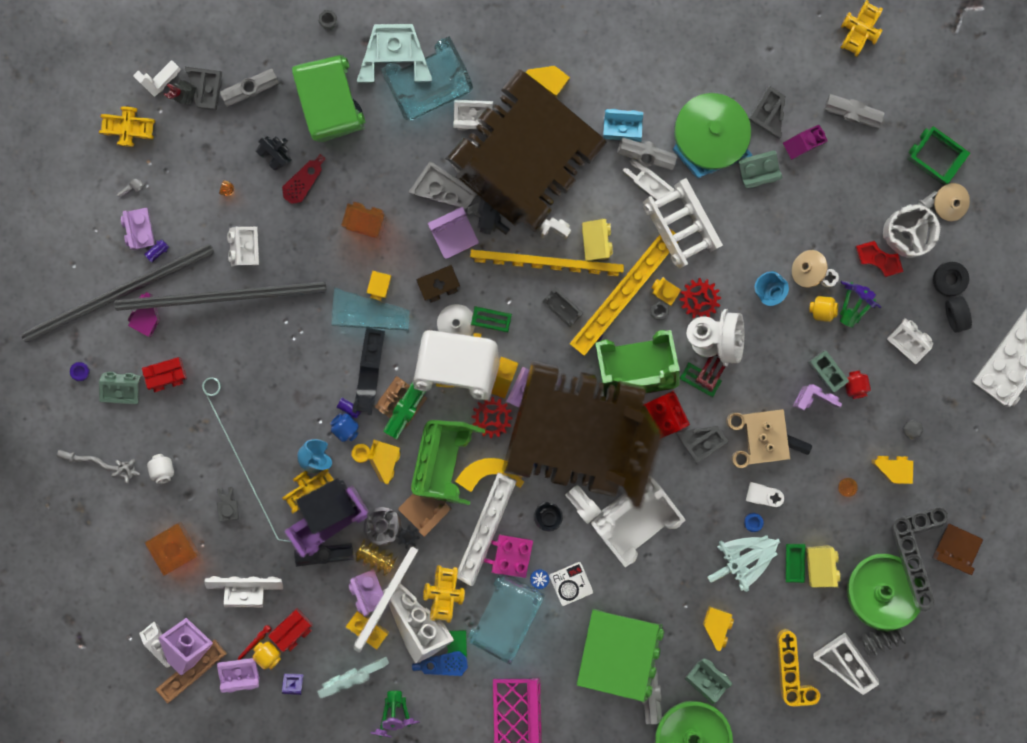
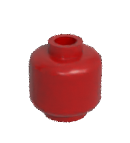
M860 370L849 372V377H847L849 382L845 384L847 395L853 399L867 397V393L871 391L868 375L865 373L861 374Z

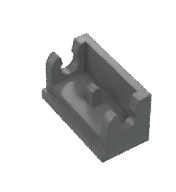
M556 287L542 301L569 328L583 314Z

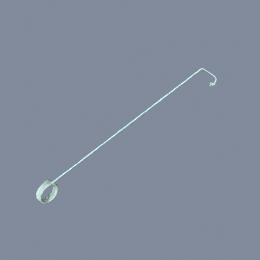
M207 378L202 384V389L227 436L208 395L214 396L218 394L221 384L216 378ZM209 379L216 380L219 385L218 391L215 394H208L204 388L205 382ZM228 438V441H229V443L231 444V446H232V448H233V450H234V447H233L231 441H230L229 438ZM234 450V453H235V455H236V457H237V459H238V461H239V463H240V465H241V467H242V469H243V471H244V473H245V475H246V477H247V479H248V481H249V483H250V485H251V487H252V489H253V491H254V493H255V495H256V497H257V499H258V501H259V503H260V505H261V507H262V509H263V506H262V504H261V502H260V500H259V498H258V496H257V494H256V492H255V490H254V488H253V486H252V484H251V482H250V480H249V478H248V476H247V474H246V472H245V470H244V468H243V466H242V464H241V462H240V460H239V458H238V456H237V454H236V452H235V450ZM264 511V513H265V515H266V517H267V519H268V521H269V523H270V520H269V518H268L266 512ZM270 523V526H271V528H272V530H273L275 536L277 537V535H276V533H275V531H274V529H273V527H272V525H271V523ZM277 537V540H279V541L291 542V541H289V540H281V539H278V537Z

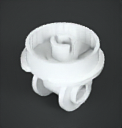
M724 309L720 322L714 321L709 317H698L689 324L687 338L698 355L712 357L719 353L723 366H728L729 363H740L745 337L744 320L741 313H728V309Z

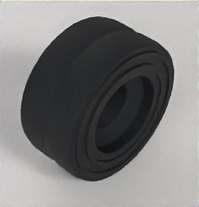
M958 262L944 263L934 272V287L944 296H957L967 289L969 273ZM948 274H954L956 277V282L953 285L948 284L946 281Z
M959 296L946 300L945 309L952 330L958 333L971 329V313L964 297Z

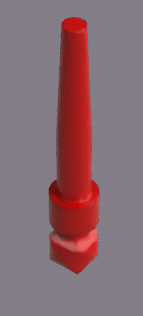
M266 625L263 631L257 634V637L237 659L241 660L260 640L266 637V634L272 628Z

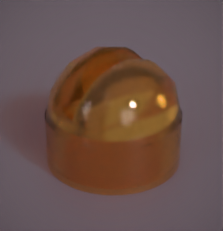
M223 180L219 194L229 196L234 192V186L231 182Z

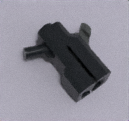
M482 198L476 204L467 208L466 216L473 213L479 217L477 228L480 229L481 233L491 235V232H495L496 228L505 235L510 231L501 222L500 213Z

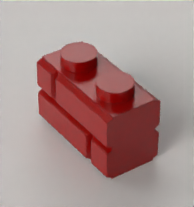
M181 357L142 368L147 389L153 390L154 393L165 390L164 386L172 384V387L183 385V380H187Z
M296 608L268 637L282 652H285L287 649L291 651L298 645L296 642L301 636L305 638L312 631L310 627L313 624Z

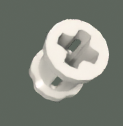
M827 270L826 276L829 273L833 280L829 283L824 278L821 282L822 286L832 287L839 281V275L835 270Z

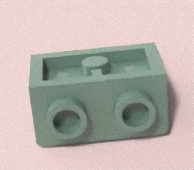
M775 150L738 160L741 180L745 188H755L761 184L773 183L783 178Z
M103 373L99 380V402L138 404L141 376L134 373Z

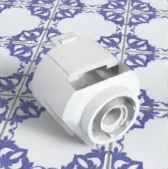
M909 205L893 213L886 220L883 228V238L898 254L906 258H913L927 253L935 246L939 239L941 226H939L937 217L930 209L921 205ZM930 227L928 243L926 244L928 228ZM902 232L907 233L910 239L904 238Z

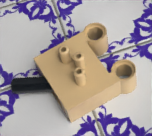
M784 409L750 414L731 413L726 419L727 426L730 429L739 430L745 425L748 453L745 451L733 453L731 461L735 467L745 468L749 464L790 459L789 448L809 455L811 452V444L787 434ZM733 416H738L741 420L740 425L737 427L731 424ZM739 454H743L746 458L745 463L742 465L736 462V457Z

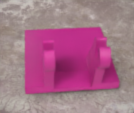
M499 534L498 541L492 540L491 542L492 545L498 546L495 560L485 558L484 562L493 565L492 573L526 578L533 540Z

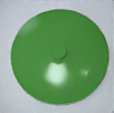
M705 93L692 98L680 110L675 121L674 136L680 152L689 162L700 168L717 170L734 164L742 157L750 143L751 126L746 112L735 100L718 93Z
M891 554L872 555L861 561L851 572L847 583L848 601L854 614L869 627L882 631L897 630L908 625L919 614L920 610L915 606L900 557ZM914 579L915 586L923 587L921 579ZM921 597V598H920V603H921L922 605H923L924 597Z
M686 701L669 709L661 718L656 729L655 743H733V736L727 719L717 708L701 701Z

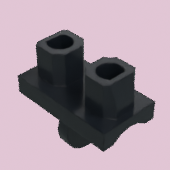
M268 135L258 141L260 145L256 152L259 156L264 158L270 153L274 157L268 163L273 170H278L292 161L286 154L289 151L285 146L288 142L286 138L280 140L275 136L271 139Z

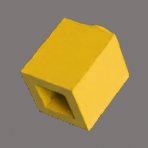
M372 270L367 294H370L371 299L379 301L382 298L386 299L392 279L391 275Z

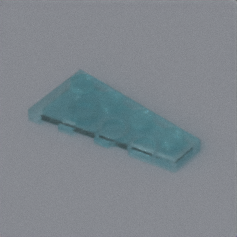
M334 287L332 326L409 331L410 310L388 303L384 304L375 299L358 296V294L345 292Z

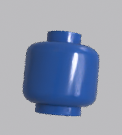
M340 413L330 423L331 432L341 442L353 441L359 434L357 432L359 424L349 414L342 415Z

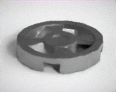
M385 507L376 508L365 520V535L373 544L380 546L390 545L400 535L402 528L401 519L392 509ZM387 512L394 516L390 521L385 519ZM376 516L378 520L372 523L373 518ZM390 530L394 531L393 537L389 535ZM378 533L377 538L375 540L373 536Z

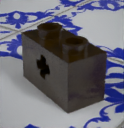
M452 265L416 279L425 302L429 300L430 303L440 300V295L445 293L449 296L458 292L457 288L461 287ZM435 281L444 282L445 285H442L443 289L434 288Z

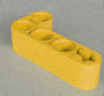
M781 630L777 635L782 699L789 706L814 705L819 702L820 693L811 685L800 686L796 636L790 630ZM786 634L791 637L788 640V646L792 649H788L786 642L782 640V638L786 637ZM787 653L793 655V659L789 663H785L783 660ZM794 673L793 681L786 682V674ZM813 690L815 692L814 698L807 700L806 693ZM789 692L796 693V698L793 701H788L786 698Z

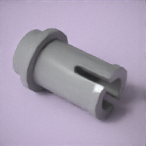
M934 190L924 200H919L917 205L928 209L932 208L937 191Z

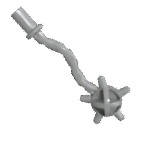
M59 450L57 453L58 458L68 460L69 463L73 461H92L107 471H114L115 473L112 474V477L119 476L124 479L125 484H128L129 479L133 476H140V473L135 471L133 465L135 459L122 463L117 460L115 463L118 466H110L95 456L78 457L75 456L74 452L68 453Z

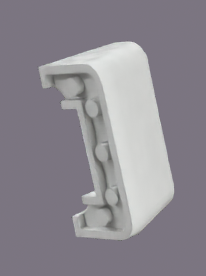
M432 330L425 331L421 339L413 380L414 389L426 391L432 388L433 383L469 388L473 398L489 400L500 366L498 345L493 340Z
M650 476L641 509L633 508L625 492L604 508L602 513L591 521V525L626 568L637 559L638 553L635 549L665 526L668 529H677L685 521V518L663 489Z

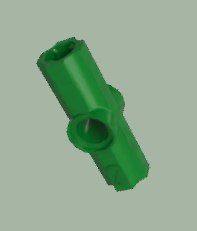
M412 382L404 397L399 400L394 408L393 415L383 432L398 439L407 422L409 423L415 414L416 407L426 391L414 389Z

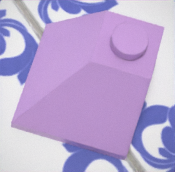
M187 618L159 637L168 664L180 675L194 667L213 645V642Z

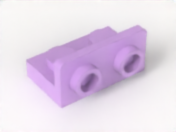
M148 208L123 211L121 224L123 228L126 227L127 235H124L126 246H129L131 250L154 246L155 241Z

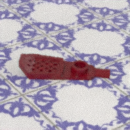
M319 154L315 160L308 161L282 186L283 198L290 204L302 203L322 171L321 164L326 158ZM314 168V174H308V169Z

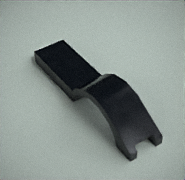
M366 328L358 386L352 413L363 411L368 412V415H372L385 337L384 330Z

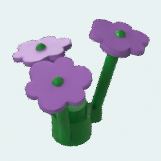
M402 691L387 692L380 729H376V732H371L370 734L379 735L380 738L382 736L392 738V736L387 735V731L384 729L395 731L420 723L418 720L414 721L413 718H409L406 697H402ZM401 705L405 716L403 721L395 718V709L401 708ZM388 708H391V718L386 721Z

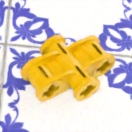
M865 0L857 18L848 12L841 27H846L850 31L840 48L842 50L845 48L858 57L867 39L875 45L882 33V29H876L873 26L883 8H877L870 4L868 0Z
M121 106L122 116L100 115L102 124L99 134L119 136L118 146L134 147V143H132L133 137L154 139L152 133L153 124L156 123V120L136 118L137 108Z
M330 469L321 471L312 479L308 476L307 471L292 479L294 482H297L299 487L282 497L292 509V514L299 510L295 504L296 502H294L296 499L327 484V481L334 480L329 473Z
M437 565L434 586H431L429 583H426L424 586L423 600L432 599L431 621L437 619L450 623L453 615V603L463 604L464 588L455 589L458 574L457 567L450 569Z

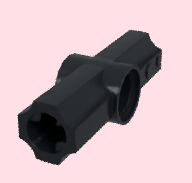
M352 543L318 547L320 550L311 556L307 553L303 557H301L297 550H294L296 567L354 560ZM321 550L328 551L329 558L327 560L320 558L319 552Z

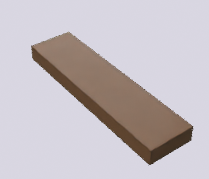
M216 639L212 641L213 645L194 667L183 675L176 671L155 689L167 704L227 654Z

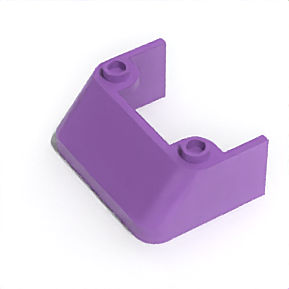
M353 485L346 489L347 491L345 492L357 504L354 514L314 535L304 518L285 530V533L301 557L307 553L311 556L320 550L318 546L351 523L355 521L360 523L367 518L366 514L369 511Z

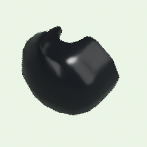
M543 502L537 506L534 512V521L539 529L552 532L560 527L563 521V513L558 505Z

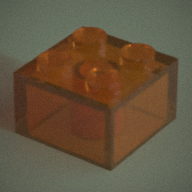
M353 201V204H347L341 226L346 230L381 240L387 217L381 209L372 207L371 210L365 209L364 204Z
M182 522L175 524L145 542L163 576L200 556Z

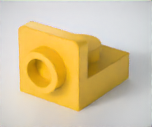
M664 277L660 280L656 279L651 287L654 290L652 295L672 306L681 291L680 288L668 282Z

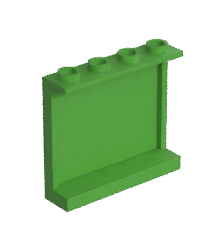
M598 609L592 610L577 686L643 702L651 697L653 690L650 684L656 675L657 668L654 665L655 660H658L660 656V648L658 646L659 641H662L664 637L663 624L650 623L607 613Z

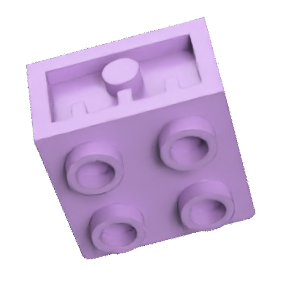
M463 207L428 223L444 259H448L479 243Z
M809 384V386L802 387L793 407L798 410H805L806 407L809 408L814 400L812 395L833 407H841L842 403L838 402L840 398L830 393L825 395L821 393V388Z
M374 569L353 577L349 584L351 594H356L358 599L356 602L359 613L363 612L364 616H367L376 609L384 595Z

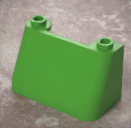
M344 55L292 67L308 129L314 141L326 142L365 129V117L362 112L359 113L355 109L345 73L348 72L347 69L350 68L348 59L344 58Z
M660 330L653 336L652 341L616 347L614 342L608 339L596 342L604 396L606 397L610 385L615 386L616 391L618 381L644 386L646 393L671 390L678 387L680 384V370L672 331Z

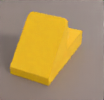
M500 357V366L491 394L506 398L519 363Z

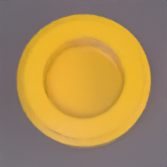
M357 444L353 447L351 454L356 462L364 463L369 460L370 448L367 445Z

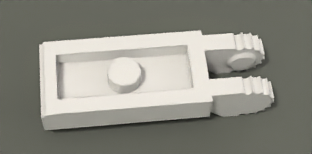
M633 158L629 162L633 167L641 171L638 176L634 175L627 168L622 170L624 174L634 180L633 182L655 200L675 191L664 180Z

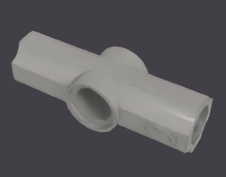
M273 68L251 78H245L242 82L224 89L220 93L226 106L229 107L249 97H255L258 93L278 85L279 81ZM249 83H253L255 86L252 92L245 91V86Z
M829 94L824 108L827 112L843 116L847 121L860 122L875 128L880 127L885 113L867 107L860 101L847 100Z
M621 138L617 154L636 159L642 166L646 167L656 165L673 170L677 160V154L656 148L655 144L649 141L639 143Z
M656 670L655 678L651 680L650 684L653 687L651 697L644 702L642 701L646 724H658L662 718L660 702H662L660 685H658V673Z

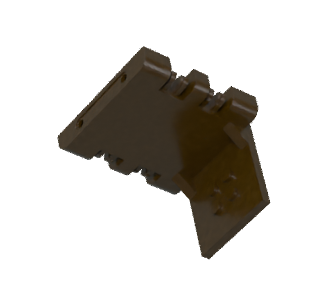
M518 69L501 89L508 96L502 95L500 97L501 101L510 108L508 113L497 104H494V110L487 107L477 119L482 125L478 124L476 127L486 137V140L483 142L475 134L471 133L468 137L477 146L463 137L445 159L460 170L456 175L457 179L514 226L522 222L533 232H536L552 212L551 208L542 201L544 200L551 206L554 203L553 199L544 193L546 188L557 196H560L561 191L567 193L576 182L573 176H576L578 173L567 162L572 159L581 167L585 165L583 160L590 164L606 145L607 141L531 76Z
M532 361L502 467L503 473L530 478L534 463L533 475L536 476L539 475L541 466L547 465L545 478L551 477L553 484L567 486L569 480L570 483L575 484L578 474L583 473L582 486L588 485L589 492L615 497L620 485L624 488L633 508L641 509L663 436L648 409L643 405L646 394L644 386L618 381L616 391L615 386L610 385L605 397L601 396L604 388L603 383L599 382L597 384V378L593 374L581 372L579 381L578 377L573 376L569 388H565L566 374H561L558 381V366Z

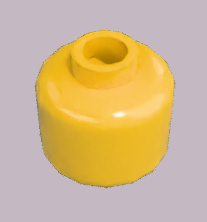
M817 296L815 301L810 303L809 312L813 313V318L817 321L831 322L833 318H837L839 304L836 303L833 297Z
M270 641L264 644L260 642L253 649L255 652L253 660L263 670L268 668L272 670L281 661L280 650Z

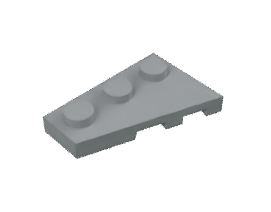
M431 161L408 192L458 208L463 207L465 210H467L477 196L466 185Z

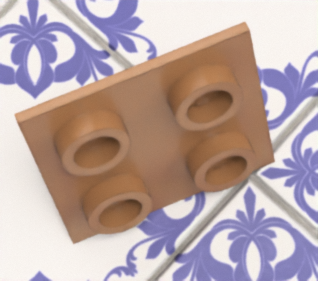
M396 376L374 407L391 418L394 408L399 400L404 397L410 385ZM423 396V398L416 407L417 410L413 415L412 419L420 410L422 405L425 403L427 397Z

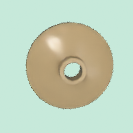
M949 183L941 187L934 201L936 213L946 221H956L962 218L970 204L967 190L957 183Z
M815 250L802 252L792 265L794 281L805 288L818 285L826 276L828 269L827 260L823 254Z

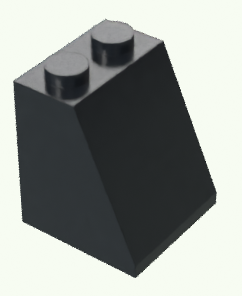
M336 478L295 500L313 535L356 512L357 504L345 492L348 488L344 480L340 481L339 478Z

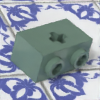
M826 350L808 362L830 393L836 392L849 382Z

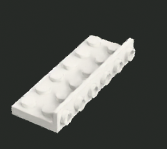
M1027 308L972 382L1005 407L1015 406L1020 400L1019 395L1022 390H1027Z

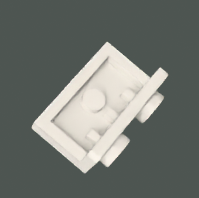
M454 100L453 128L461 131L477 129L478 124L482 125L477 119L487 107L493 110V101Z
M553 217L550 221L546 219L540 228V231H542L541 237L545 238L551 229L567 239L571 233L570 225L562 219L559 221Z

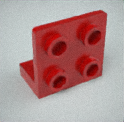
M674 390L643 404L662 433V438L690 425Z

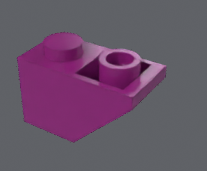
M817 125L783 142V145L792 160L828 142L823 129L820 125Z
M146 292L145 295L142 294L139 298L153 297V295ZM144 308L132 311L128 318L130 322L128 326L148 337H152L160 322L157 308Z

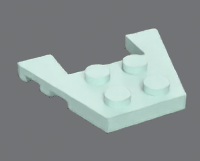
M374 24L360 73L357 77V83H375V63L414 62L415 82H432L413 24Z
M383 657L358 670L353 668L341 676L337 675L329 679V681L322 684L323 688L317 691L320 698L336 693L343 688H349L356 683L364 682L369 678V673L388 665V659Z

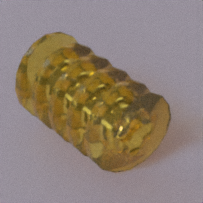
M363 539L355 555L357 563L363 559V566L370 563L371 570L375 566H377V573L384 570V577L390 573L398 556L394 560L392 559L393 553L385 556V549L379 553V546L372 549V542L365 546V539Z

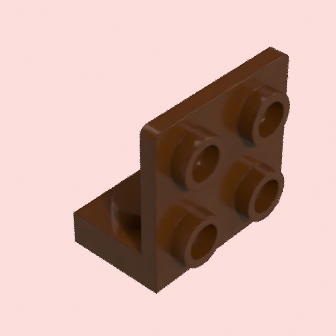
M947 524L932 558L972 575L975 568L971 566L983 539L952 524Z

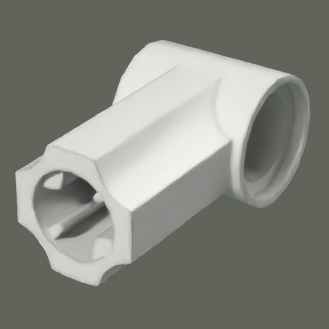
M578 484L565 494L587 524L602 513L600 508L592 499H589Z

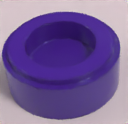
M76 362L70 367V376L76 381H84L90 375L88 365L83 362Z

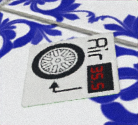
M577 562L549 575L562 606L593 594L592 587L581 562Z

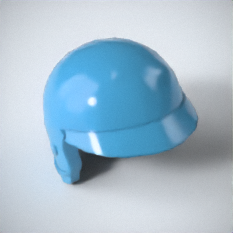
M774 271L762 274L754 286L761 302L768 306L781 303L789 292L788 282Z
M318 439L306 441L297 454L298 463L301 468L310 473H318L329 469L332 466V460L325 453L328 444Z

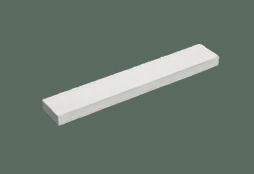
M498 473L458 569L457 579L470 586H473L517 482L502 473Z
M411 547L356 641L354 645L355 651L361 652L418 552L416 548Z

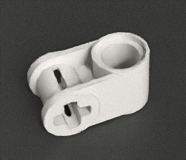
M750 482L746 501L778 507L783 504L784 495L778 489ZM775 493H777V496L780 497V500H776L775 503H773V500L770 498V496H774Z

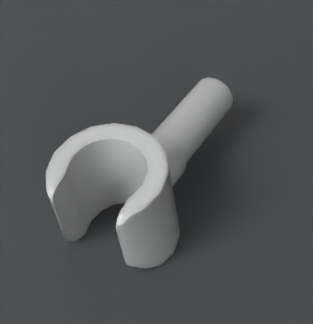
M134 179L127 188L117 193V195L122 197L132 189L138 192L143 188L144 184L139 179Z

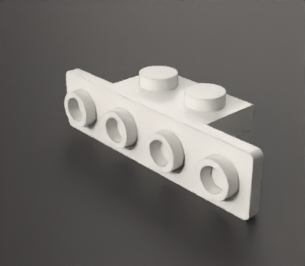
M213 576L205 578L206 589H225L224 607H263L264 590L283 589L282 579L278 577L260 579L252 576L245 579L236 576L229 578Z

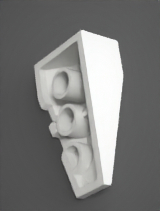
M400 583L388 605L404 644L416 664L433 656L453 642L454 639L441 620H430V610L419 604L417 598Z

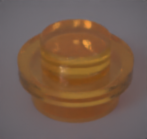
M844 478L839 482L838 490L843 496L851 497L856 494L858 485L854 479Z

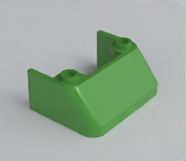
M429 420L423 429L411 485L412 493L417 496L444 502L470 505V501L458 498L459 487L451 483L459 446L464 447L468 445L471 441L472 432L485 433L486 429L464 422Z

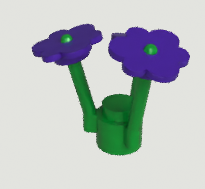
M841 281V284L845 285L844 288L848 289L843 308L840 312V315H842L840 321L843 324L853 328L855 323H859L871 306L873 308L877 306L881 309L882 306L874 299L876 294L870 291L868 287H863L853 282ZM853 290L860 298L854 309L848 308L847 310L851 291ZM863 300H866L868 304L859 314L857 310Z

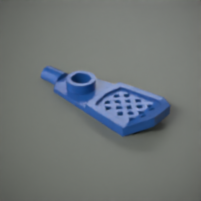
M461 651L429 657L421 661V663L412 664L413 671H422L424 674L463 676L468 669L467 657ZM428 663L434 665L432 670L428 668Z

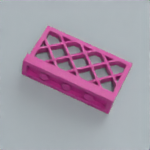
M540 678L493 679L494 743H500L503 739L508 743H512L506 737L512 730L521 737L516 743H519L522 739L526 743H542ZM498 683H505L510 688L504 696L498 691ZM519 683H527V692L523 696L515 689ZM511 691L520 698L514 706L506 699ZM502 701L511 708L505 715L498 710V705ZM521 701L528 706V711L524 715L515 708ZM512 710L520 717L514 725L506 718ZM502 720L511 727L505 735L499 730V724ZM521 720L528 725V731L524 735L516 728Z

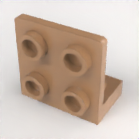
M414 494L398 508L420 530L419 532L424 537L452 509L444 501Z

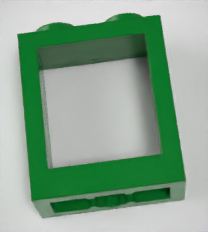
M932 126L929 130L925 128L919 136L921 138L919 144H914L908 153L911 155L908 157V160L942 185H946L954 177L970 155V152L936 127ZM931 136L958 154L943 175L916 157Z

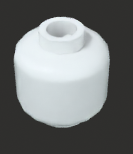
M157 454L147 463L149 476L152 481H155L156 484L171 481V477L174 476L171 458L164 457L163 454Z

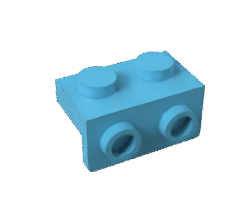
M606 109L603 138L610 140L626 138L641 142L643 112Z

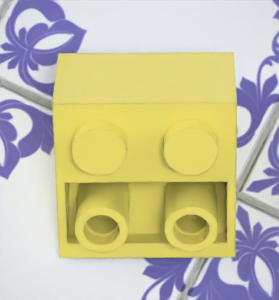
M606 219L582 222L585 261L608 260L610 255L613 254L612 242H608V236L611 235L610 223H606Z
M829 545L807 547L806 557L809 586L838 587L837 582H840V572L836 570L835 563L838 562V552Z

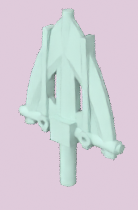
M767 535L763 537L741 538L726 543L721 540L717 548L723 551V558L727 559L728 563H726L724 568L707 577L709 582L713 583L729 573H735L736 577L734 578L739 580L741 591H749L748 586L758 579L772 558L778 555L775 551L780 540L768 539ZM746 548L753 549L740 556V551ZM758 559L755 566L751 567L750 569L746 567L748 564Z

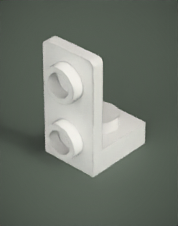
M171 60L153 79L147 73L143 75L140 71H137L133 76L155 97L177 76L181 68Z
M154 621L139 634L143 645L168 668L171 665L168 664L159 641L162 632Z

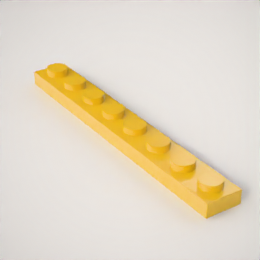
M670 229L672 235L676 234L672 229ZM661 235L655 239L570 342V345L583 356H585L670 253Z
M471 250L470 258L474 259L476 263H485V260H491L496 265H504L505 262H511L512 266L516 267L531 264V268L536 269L550 266V270L562 271V268H569V272L581 273L582 269L588 270L589 274L600 275V271L608 272V276H619V273L624 271V265L481 250Z

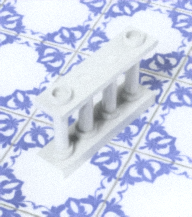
M687 178L674 185V192L655 202L652 196L643 201L646 214L650 215L671 254L672 262L679 269L688 264L687 258L705 248L709 249L711 253L723 246ZM680 198L684 203V208L663 218L658 208ZM686 215H690L694 222L693 225L672 235L667 225ZM695 232H699L703 241L682 252L677 242Z

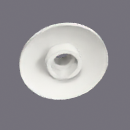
M452 304L445 307L437 319L439 332L471 336L475 329V326L470 325L473 313L469 308L460 304ZM458 319L460 321V324L457 327L453 326L452 324L453 320Z

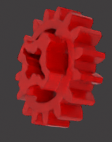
M698 278L697 283L691 280V286L685 284L684 287L687 290L680 292L684 295V298L679 299V301L684 302L681 309L687 308L685 314L692 313V319L696 315H699V317L705 315L710 318L709 312L715 314L716 310L714 307H720L717 300H720L721 297L716 295L720 290H714L715 283L709 285L708 279L704 283H702L701 278ZM701 286L700 290L696 293L690 291L694 287ZM708 289L712 293L713 300L707 294ZM700 294H702V298L705 299L706 302H701L700 304H698V300L695 298V296H699ZM688 299L692 301L693 309L689 306ZM702 306H710L708 310L700 312Z
M492 397L489 402L484 400V404L478 402V409L473 408L476 412V415L471 416V418L476 419V422L472 424L473 426L478 425V427L485 429L488 425H495L497 428L494 431L486 429L485 433L482 434L483 437L487 433L490 438L493 437V434L500 437L499 432L506 433L505 427H511L508 420H513V417L508 416V414L512 410H506L508 404L502 405V399L495 402L494 397ZM497 405L499 407L496 410H489L486 406ZM482 411L484 413V421L480 424L479 414ZM499 411L495 417L497 420L495 423L491 421L485 424L489 418L488 413L494 414ZM503 412L505 414L504 424L500 422V414Z

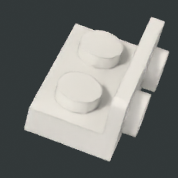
M257 227L230 228L227 240L230 243L228 260L231 262V266L259 265Z
M905 318L888 336L887 340L913 363L917 364L932 349V338L918 330V326L913 321H908Z

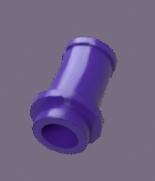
M163 239L157 240V244L144 254L150 262L153 263L161 254L168 252L169 246Z
M343 397L336 407L356 419L361 411L352 413L353 403Z

